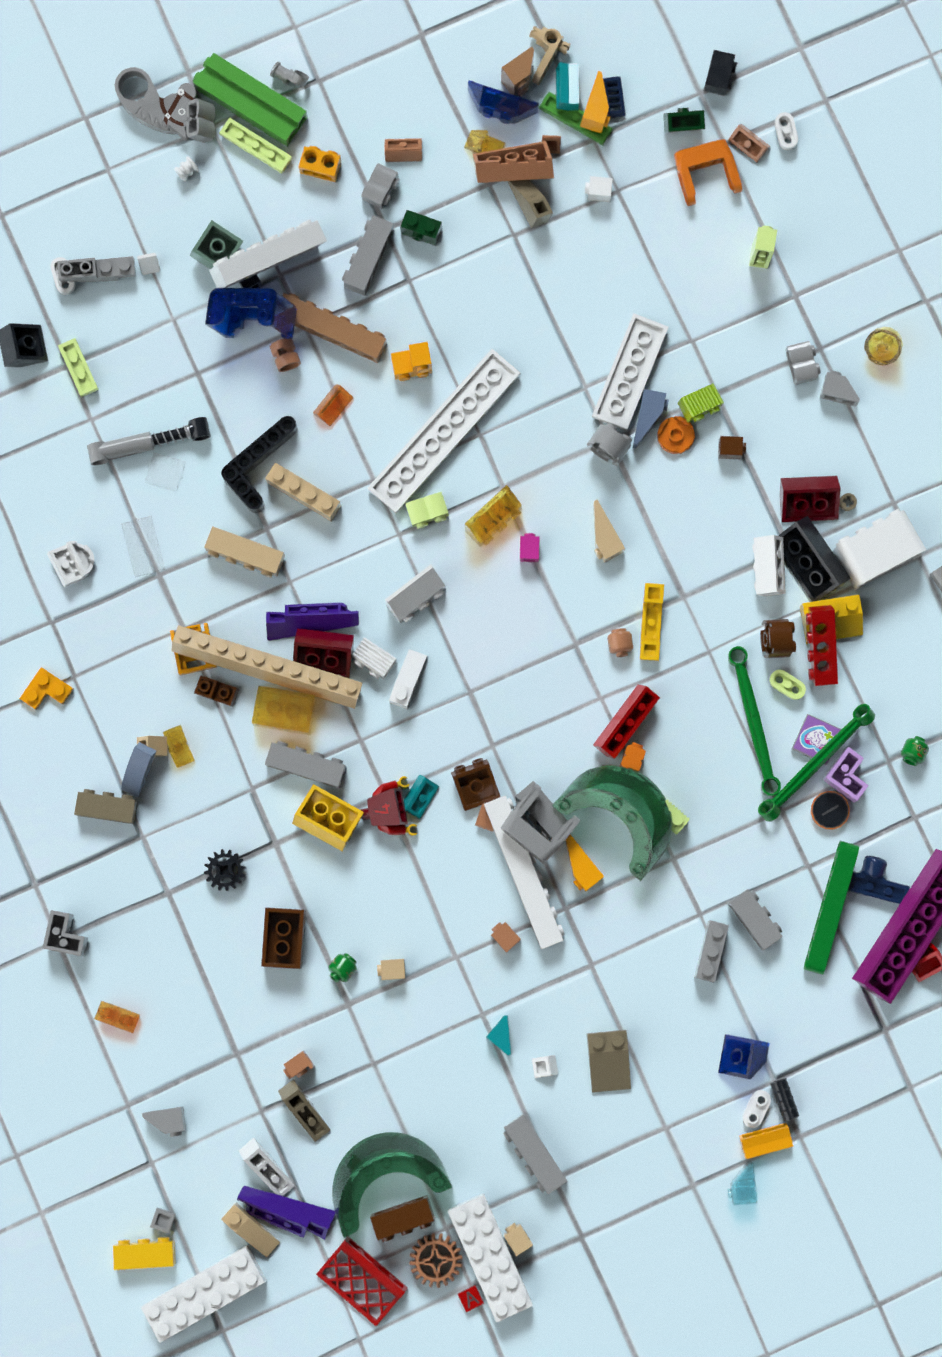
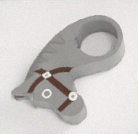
M130 67L121 71L115 80V91L128 114L149 128L162 133L178 134L183 140L188 141L186 134L188 121L186 107L188 101L198 98L195 87L190 83H184L179 87L177 93L161 98L149 75L144 70ZM130 77H141L148 82V90L144 98H140L138 101L128 100L121 95V86Z

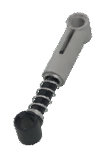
M198 417L188 421V424L186 426L183 425L182 428L176 427L174 430L168 429V431H160L157 434L153 432V435L150 432H145L107 442H94L87 445L91 465H101L109 462V460L154 450L155 445L162 446L164 443L169 444L180 439L184 441L185 438L201 441L210 438L211 434L207 418Z

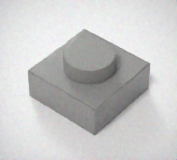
M157 1207L150 1227L170 1233L176 1214Z

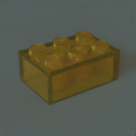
M258 686L252 725L310 735L317 697L306 693Z

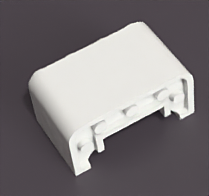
M896 509L885 520L879 518L872 523V527L868 529L862 527L855 532L857 535L851 538L849 535L845 536L836 544L837 547L833 552L851 578L849 581L855 591L863 587L864 584L873 581L875 578L903 563L920 557L926 551L904 510Z

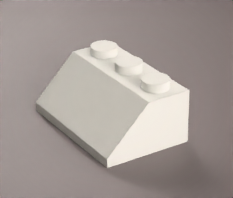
M430 564L386 598V606L400 623L403 621L407 623L414 617L413 613L417 610H424L429 606L428 602L433 598L438 599L445 593L443 591L446 589L445 584Z

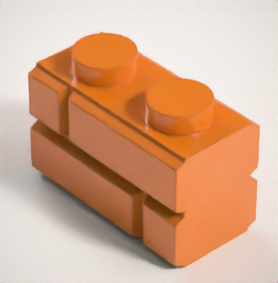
M634 742L631 745H627L619 766L621 771L633 775L640 771L646 753L643 745Z

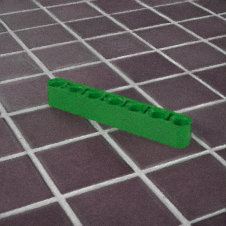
M839 841L805 959L804 970L821 975L825 972L857 860L858 845Z

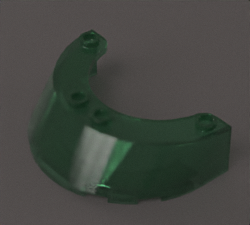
M609 764L588 769L580 774L552 804L559 812L566 815L585 807H599L618 816L625 823L632 836L633 856L629 864V870L639 881H642L659 861L671 841L673 821L671 811H669L665 802V796L648 777L632 768L626 769Z
M397 1132L375 1134L354 1145L339 1163L332 1185L334 1210L343 1237L350 1236L359 1229V1205L362 1195L374 1180L383 1175L395 1172L414 1175L424 1181L436 1193L452 1188L453 1184L436 1152L418 1138Z

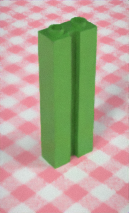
M214 52L211 57H207L203 64L205 68L203 71L197 72L193 78L195 90L288 147L308 118L307 111Z

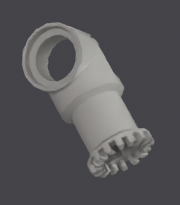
M279 61L275 63L270 72L271 77H277L285 85H288L291 81L294 85L298 84L297 86L301 85L300 87L303 86L304 88L309 79L307 74L299 70H289L282 66Z

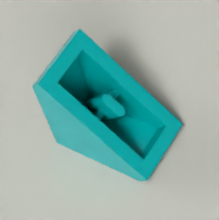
M504 1015L486 1038L506 1055H511L508 1015Z

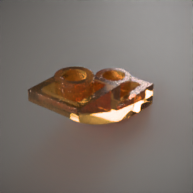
M101 1001L94 1019L133 1033L140 1015Z

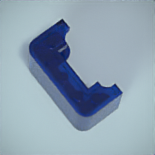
M215 288L209 295L205 325L225 338H234L233 333L237 329H244L245 320H258L261 325L276 329L281 333L282 338L293 339L297 308L292 302L271 288Z

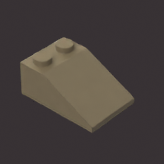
M627 1031L586 1033L592 1092L631 1089Z

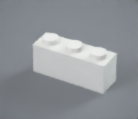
M770 535L754 538L752 548L755 557L753 568L756 578L754 583L756 594L765 597L786 594L783 537Z

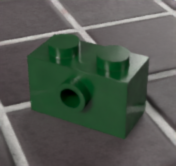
M688 107L677 108L678 112L663 113L664 132L705 129L704 110L689 111Z
M406 210L400 230L401 234L412 237L416 241H423L436 246L442 231V222Z

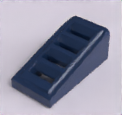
M621 77L603 78L609 105L607 116L610 118L626 116ZM618 92L615 95H608V93ZM612 100H619V102L609 103ZM620 107V110L610 111V108Z

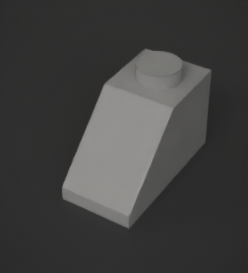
M837 371L826 373L819 398L856 407L860 399L846 376H842Z
M183 1106L142 1113V1117L164 1134L170 1133V1137L182 1135V1131L186 1130Z

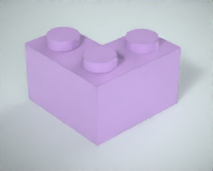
M847 747L823 778V781L853 803L858 801L869 786L853 774L864 758L850 747Z

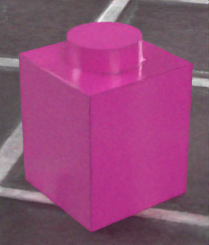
M525 533L524 536H520L519 562H539L540 536H536L534 533Z

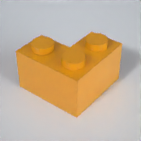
M428 342L409 345V350L391 353L395 380L407 381L410 377L414 376L424 378L432 373Z

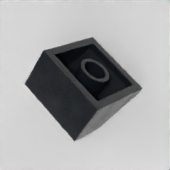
M9 323L0 329V347L4 367H24L48 361L41 325Z

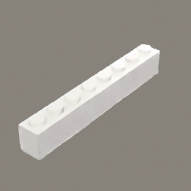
M505 795L485 803L484 807L540 948L544 949L563 941L564 930L561 924L557 925L555 918L558 916L554 906L550 907L548 900L551 898L547 888H542L540 882L543 881L540 871H536L533 864L536 863L534 856L501 829L512 809H514L511 798L507 799Z

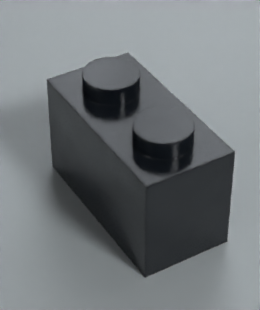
M718 50L713 51L704 87L705 92L725 96L726 91L731 90L733 79H730V75L735 73L737 62L734 61L735 54Z

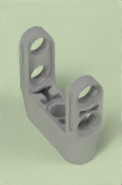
M535 783L511 811L501 829L537 860L545 863L579 824L580 819L574 815L562 825L550 841L547 840L521 818L539 796L541 787Z

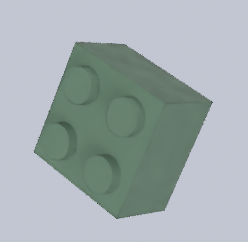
M211 220L189 256L207 268L212 269L214 267L213 264L217 260L226 256L230 259V256L239 250L243 240Z

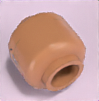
M626 628L614 629L607 636L609 652L616 654V657L628 656V652L634 648L632 634L626 631Z

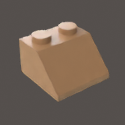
M530 47L501 67V82L513 98L521 97L528 92L533 68V47Z

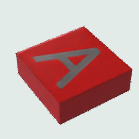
M476 1285L458 1293L466 1312L484 1304Z

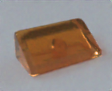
M335 384L313 411V414L328 426H331L354 397L341 385Z

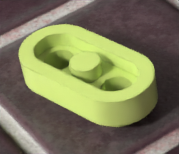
M784 670L774 671L769 678L770 685L792 700L802 698L806 692L803 682ZM776 677L782 678V683H777ZM793 687L798 688L797 694L792 692Z

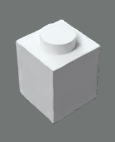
M590 176V181L586 182L585 194H588V200L610 202L613 178Z

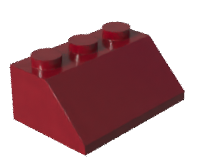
M838 476L780 478L781 522H797L807 516L811 521L838 520L841 491Z
M297 628L294 640L293 661L350 679L354 635Z

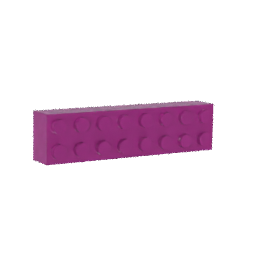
M935 849L852 977L854 981L877 998L889 1004L892 1003L942 925L941 850Z

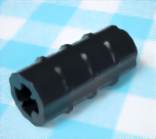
M784 1078L770 1083L783 1121L799 1117L787 1079Z

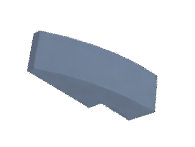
M140 742L134 747L123 777L122 790L136 797L140 796L153 765L151 763L156 750Z

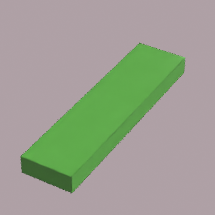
M551 92L547 93L539 106L540 110L602 146L612 132L613 128L607 126V128L603 127L601 134L580 127L584 111L580 109H557L556 95Z

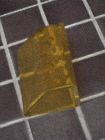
M506 485L465 523V532L480 547L483 544L487 546L494 539L493 535L497 531L501 533L508 526L506 523L511 518L515 520L522 513L520 511L522 504Z

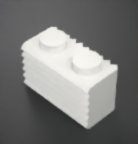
M365 637L352 654L353 663L361 669L364 666L370 670L369 674L376 679L380 677L384 679L397 661L394 656Z

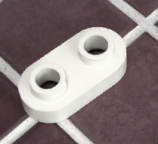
M787 112L780 113L775 120L778 142L782 149L792 150L798 142L794 118ZM781 122H786L787 125L782 126ZM789 139L791 143L787 144L785 140Z
M58 257L51 263L54 282L59 293L69 295L75 290V282L59 281L57 261H64L66 259ZM64 284H69L68 288H63Z
M757 1090L751 1095L742 1114V1120L746 1126L755 1128L761 1124L771 1103V1097L766 1091ZM760 1096H763L765 1099L764 1103L762 1104L758 1103V1098ZM751 1114L756 1116V1120L753 1122L749 1120Z

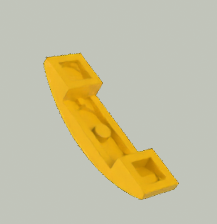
M645 583L640 639L641 660L659 661L664 584Z

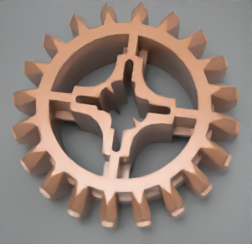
M432 1233L431 1240H429L427 1235H424L425 1242L423 1243L422 1240L418 1239L417 1243L420 1247L415 1245L412 1247L417 1253H410V1257L415 1258V1260L409 1261V1265H416V1267L411 1269V1272H419L415 1278L418 1280L422 1276L423 1285L429 1280V1287L433 1286V1282H437L436 1286L440 1288V1281H443L444 1285L447 1286V1278L454 1281L455 1278L452 1273L456 1275L460 1273L455 1267H462V1264L457 1262V1260H461L463 1257L462 1255H456L461 1249H453L456 1241L449 1244L450 1236H447L445 1241L442 1240V1233L439 1234V1239H435V1233ZM437 1244L445 1246L451 1255L440 1254ZM431 1245V1255L419 1259L423 1249ZM434 1250L438 1259L442 1260L438 1263V1270H436L435 1263L430 1261L431 1258L433 1259ZM452 1262L449 1271L440 1275L441 1265ZM421 1265L431 1266L434 1270V1276L427 1274L421 1268Z

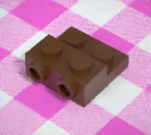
M475 759L472 761V765L466 767L465 765H458L451 772L464 811L501 797L487 759Z

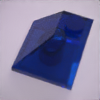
M725 1034L718 1073L751 1080L766 1063L770 1043Z

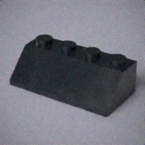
M808 516L795 522L778 535L783 537L785 563L812 602L821 600L851 579Z

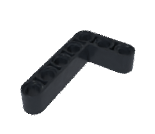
M291 416L282 417L226 464L221 471V476L225 483L253 513H259L264 509V501L245 476L295 435L297 424ZM290 422L293 424L290 430L283 428L286 423ZM270 436H279L276 442L269 441ZM257 447H263L264 452L262 454H256L255 449ZM249 459L250 463L244 467L240 465L241 461ZM229 471L235 472V476L232 479L226 478V474ZM241 485L248 487L244 493L238 492V488ZM258 499L260 504L257 507H252L250 505L252 500Z

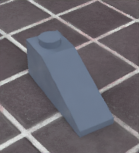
M644 389L633 448L636 449L662 416L663 410L667 411L669 400L665 399L666 393Z

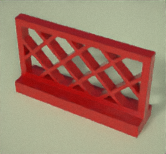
M349 1236L345 1238L316 1273L318 1277L375 1326L379 1324L408 1288ZM341 1250L348 1255V1263H338L337 1255ZM359 1265L363 1268V1276H353L352 1266ZM349 1266L350 1277H339L338 1267ZM328 1267H335L336 1278H328L323 1271ZM364 1279L365 1290H354L353 1280ZM367 1279L378 1281V1289H368ZM350 1280L351 1291H343L340 1288L339 1281ZM379 1292L380 1303H369L368 1293ZM382 1292H390L395 1298L391 1302H383ZM365 1293L366 1304H358L355 1301L354 1294ZM380 1306L381 1315L375 1319L370 1314L369 1307Z

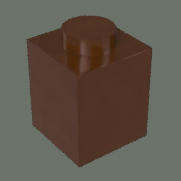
M720 436L718 441V459L741 460L743 454H746V443H743V437Z

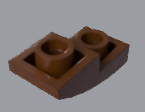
M200 675L194 694L233 707L239 689Z

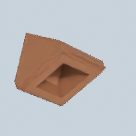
M542 135V141L547 142L550 153L560 154L561 136Z

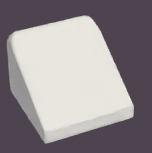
M156 253L137 257L143 275L160 271Z
M555 1055L532 1058L535 1078L558 1074Z

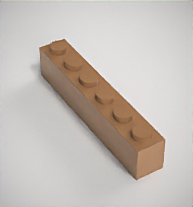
M283 293L274 312L277 319L378 363L387 344V340L382 333L378 331L373 333L367 330L366 326L359 323L355 325L344 316L337 317L329 309H319L311 301H301L293 293H289V295Z

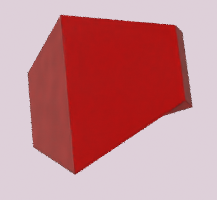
M932 943L929 944L912 970L918 982L942 971V955Z

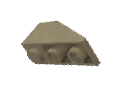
M530 180L507 181L531 229L548 223L553 211L545 196Z

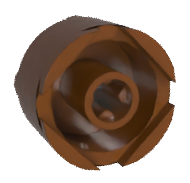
M788 619L763 620L762 625H765L764 630L760 631L762 652L767 654L764 655L766 659L790 657L792 652H796V642L793 641L792 634L795 631L794 622H789Z

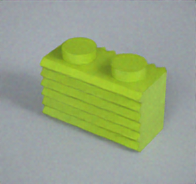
M714 383L683 396L677 404L687 422L692 420L698 422L705 418L704 415L707 413L713 415L719 412L724 402Z

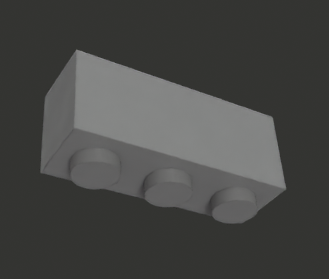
M534 781L516 795V804L535 784ZM542 790L539 791V796L527 809L530 814L528 818L534 825L539 824L542 828L540 832L547 840L552 839L567 821Z
M746 889L728 902V905L763 951L783 937L781 935L782 929L777 922L773 923L770 920L771 914L765 906L761 907L757 902L760 900L753 890L750 892L749 889Z
M711 920L707 922L694 978L715 982L729 925Z

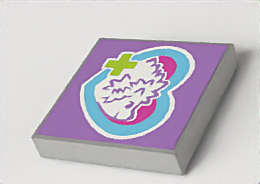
M807 714L791 749L813 758L841 729Z

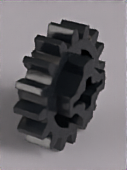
M221 849V854L213 852L215 857H208L210 863L204 864L208 868L207 871H204V874L209 875L206 881H212L211 887L213 888L218 885L219 891L223 887H225L226 891H229V886L236 889L237 882L243 883L240 877L246 876L242 873L246 866H241L244 860H238L239 854L232 855V850H229L227 854H225L224 849ZM220 858H229L226 862L218 861ZM235 863L238 867L237 875L234 873L233 868ZM218 865L223 867L229 866L228 871L232 876L225 873L222 875L223 871ZM213 866L216 868L217 872L215 878L212 873ZM227 878L232 880L229 883H221V881Z

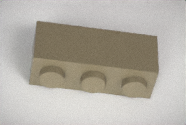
M84 789L83 792H78L74 815L134 824L138 801L133 800V796L122 795L119 798L114 797V793L103 792L102 795L95 794V790Z

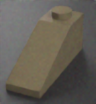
M294 1079L278 1090L282 1101L315 1142L331 1131Z

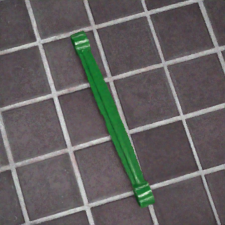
M736 646L729 651L728 661L731 665L735 666L749 731L764 779L761 783V791L766 796H774L780 791L781 783L773 775L759 710L745 665L748 654L743 647ZM735 650L742 651L744 653L743 662H734L730 657L731 653ZM767 780H774L777 783L778 789L776 792L771 794L765 791L764 784Z
M868 704L857 706L853 711L854 718L773 799H767L759 805L758 813L765 821L771 822L780 815V807L838 751L860 726H867L874 721L875 713Z

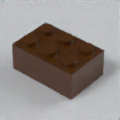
M265 907L261 967L302 969L306 910Z
M428 1195L373 1213L370 1219L377 1241L382 1239L383 1242L394 1239L395 1234L401 1233L403 1236L412 1233L413 1228L420 1226V1229L432 1226L435 1216Z

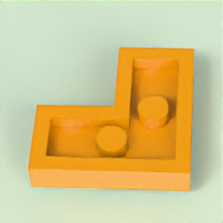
M41 667L19 699L37 710L47 694L61 704H64L73 688Z

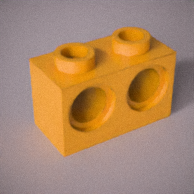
M304 146L298 166L299 172L336 183L341 165V156L334 151H321L316 146ZM309 158L316 159L314 163L307 162ZM328 162L334 163V166L331 168L325 167V164Z

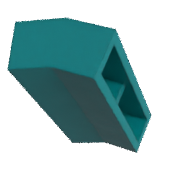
M559 62L556 67L557 109L579 110L578 64Z

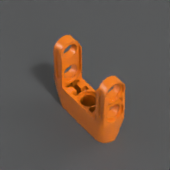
M725 139L683 149L674 154L677 175L687 206L696 204V192L690 172L716 164H723L729 187L734 194L742 192V183L736 163Z

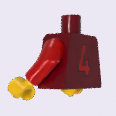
M401 777L398 782L394 780L381 784L373 792L372 797L367 799L368 808L361 809L364 812L361 817L362 820L370 819L372 826H377L380 831L389 835H405V833L412 836L416 835L417 833L410 832V827L417 825H408L402 789H407L410 785L404 786L401 784V781L406 780L407 777Z

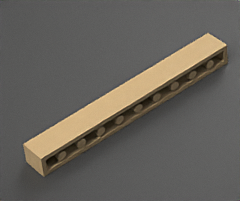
M178 625L172 641V652L354 709L361 691V682Z

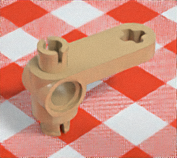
M534 26L529 37L536 39V44L543 47L546 52L532 78L533 83L540 85L558 51L566 55L571 44L563 41L564 36L556 29L543 27L541 30ZM554 39L556 42L551 44L547 40Z

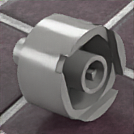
M611 423L599 425L588 441L587 446L591 445L590 450L606 462L610 459L614 461L612 464L617 466L630 449L632 439L625 434L621 435L617 432V428Z

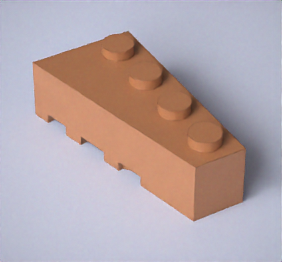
M546 141L473 154L478 183L554 178L552 157Z

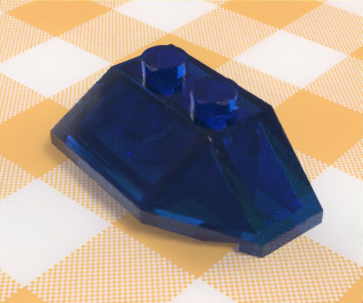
M468 80V92L478 112L486 118L494 117L502 123L515 124L538 113V102Z

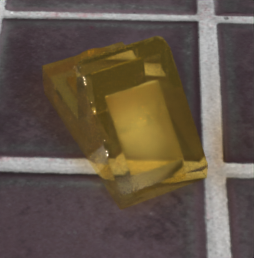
M471 130L464 148L476 153L504 149L506 143L488 136L487 130Z
M181 725L163 732L164 736L167 737L168 750L177 768L195 761Z

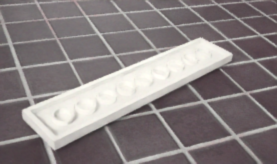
M491 349L367 489L397 514L520 376V372L496 351Z

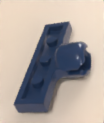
M866 856L862 869L859 872L853 871L848 891L900 904L909 891L910 886L886 880L884 875L887 862L879 857Z

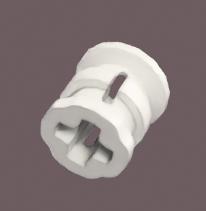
M188 156L186 157L187 161H182L180 167L174 168L184 182L187 181L188 176L194 175V171L199 172L197 165Z

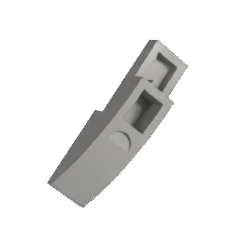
M133 256L99 260L85 258L57 261L59 281L105 282L118 281V278L136 277Z

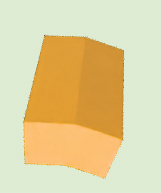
M787 1123L739 1135L745 1159L793 1147Z

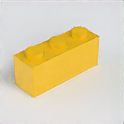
M169 1237L157 1238L158 1241L150 1242V1238L138 1239L137 1243H130V1240H118V1244L113 1245L114 1270L172 1267L176 1265L175 1240H170Z

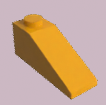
M598 71L580 127L601 134L603 127L607 128L610 117L607 116L609 105L602 72Z
M570 834L565 841L572 874L575 878L573 883L580 891L583 889L586 892L604 876Z

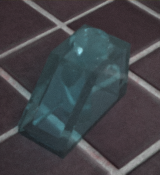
M747 1162L731 1181L730 1189H727L728 1201L732 1200L733 1205L758 1203L753 1162Z

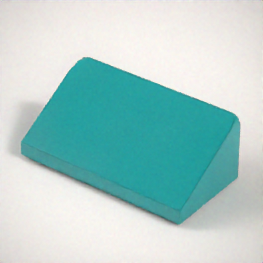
M419 775L404 799L405 811L420 819L439 786L426 777Z

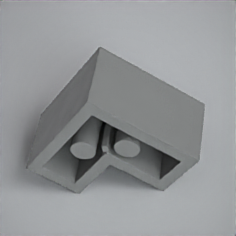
M51 910L42 949L84 957L88 937L69 934L73 914Z

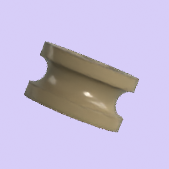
M846 493L840 497L839 507L842 510L850 511L856 507L857 499L853 494ZM847 497L850 498V502L853 503L852 505L850 504L849 507H846V503L843 502V500H846Z

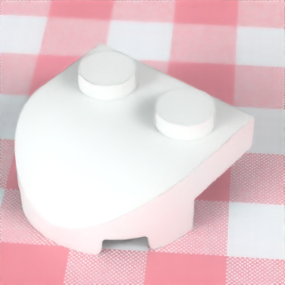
M69 541L66 545L47 553L64 587L85 579L93 568V552L87 545L79 544L77 541Z

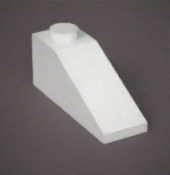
M409 649L393 687L389 703L408 709L427 655Z
M254 1138L239 1150L246 1164L275 1194L284 1196L295 1186Z

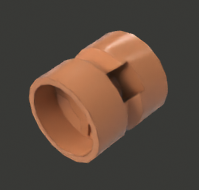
M292 338L277 340L269 346L273 357H276L275 363L278 372L292 370L301 364L298 353L294 352L296 348Z

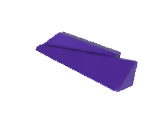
M344 603L285 605V612H266L267 640L269 641L296 636L297 628L324 632L359 625V611L348 610L347 605Z
M243 1186L237 1197L238 1201L247 1205L246 1211L249 1215L302 1238L309 1231L325 1240L336 1213L334 1210L248 1186Z

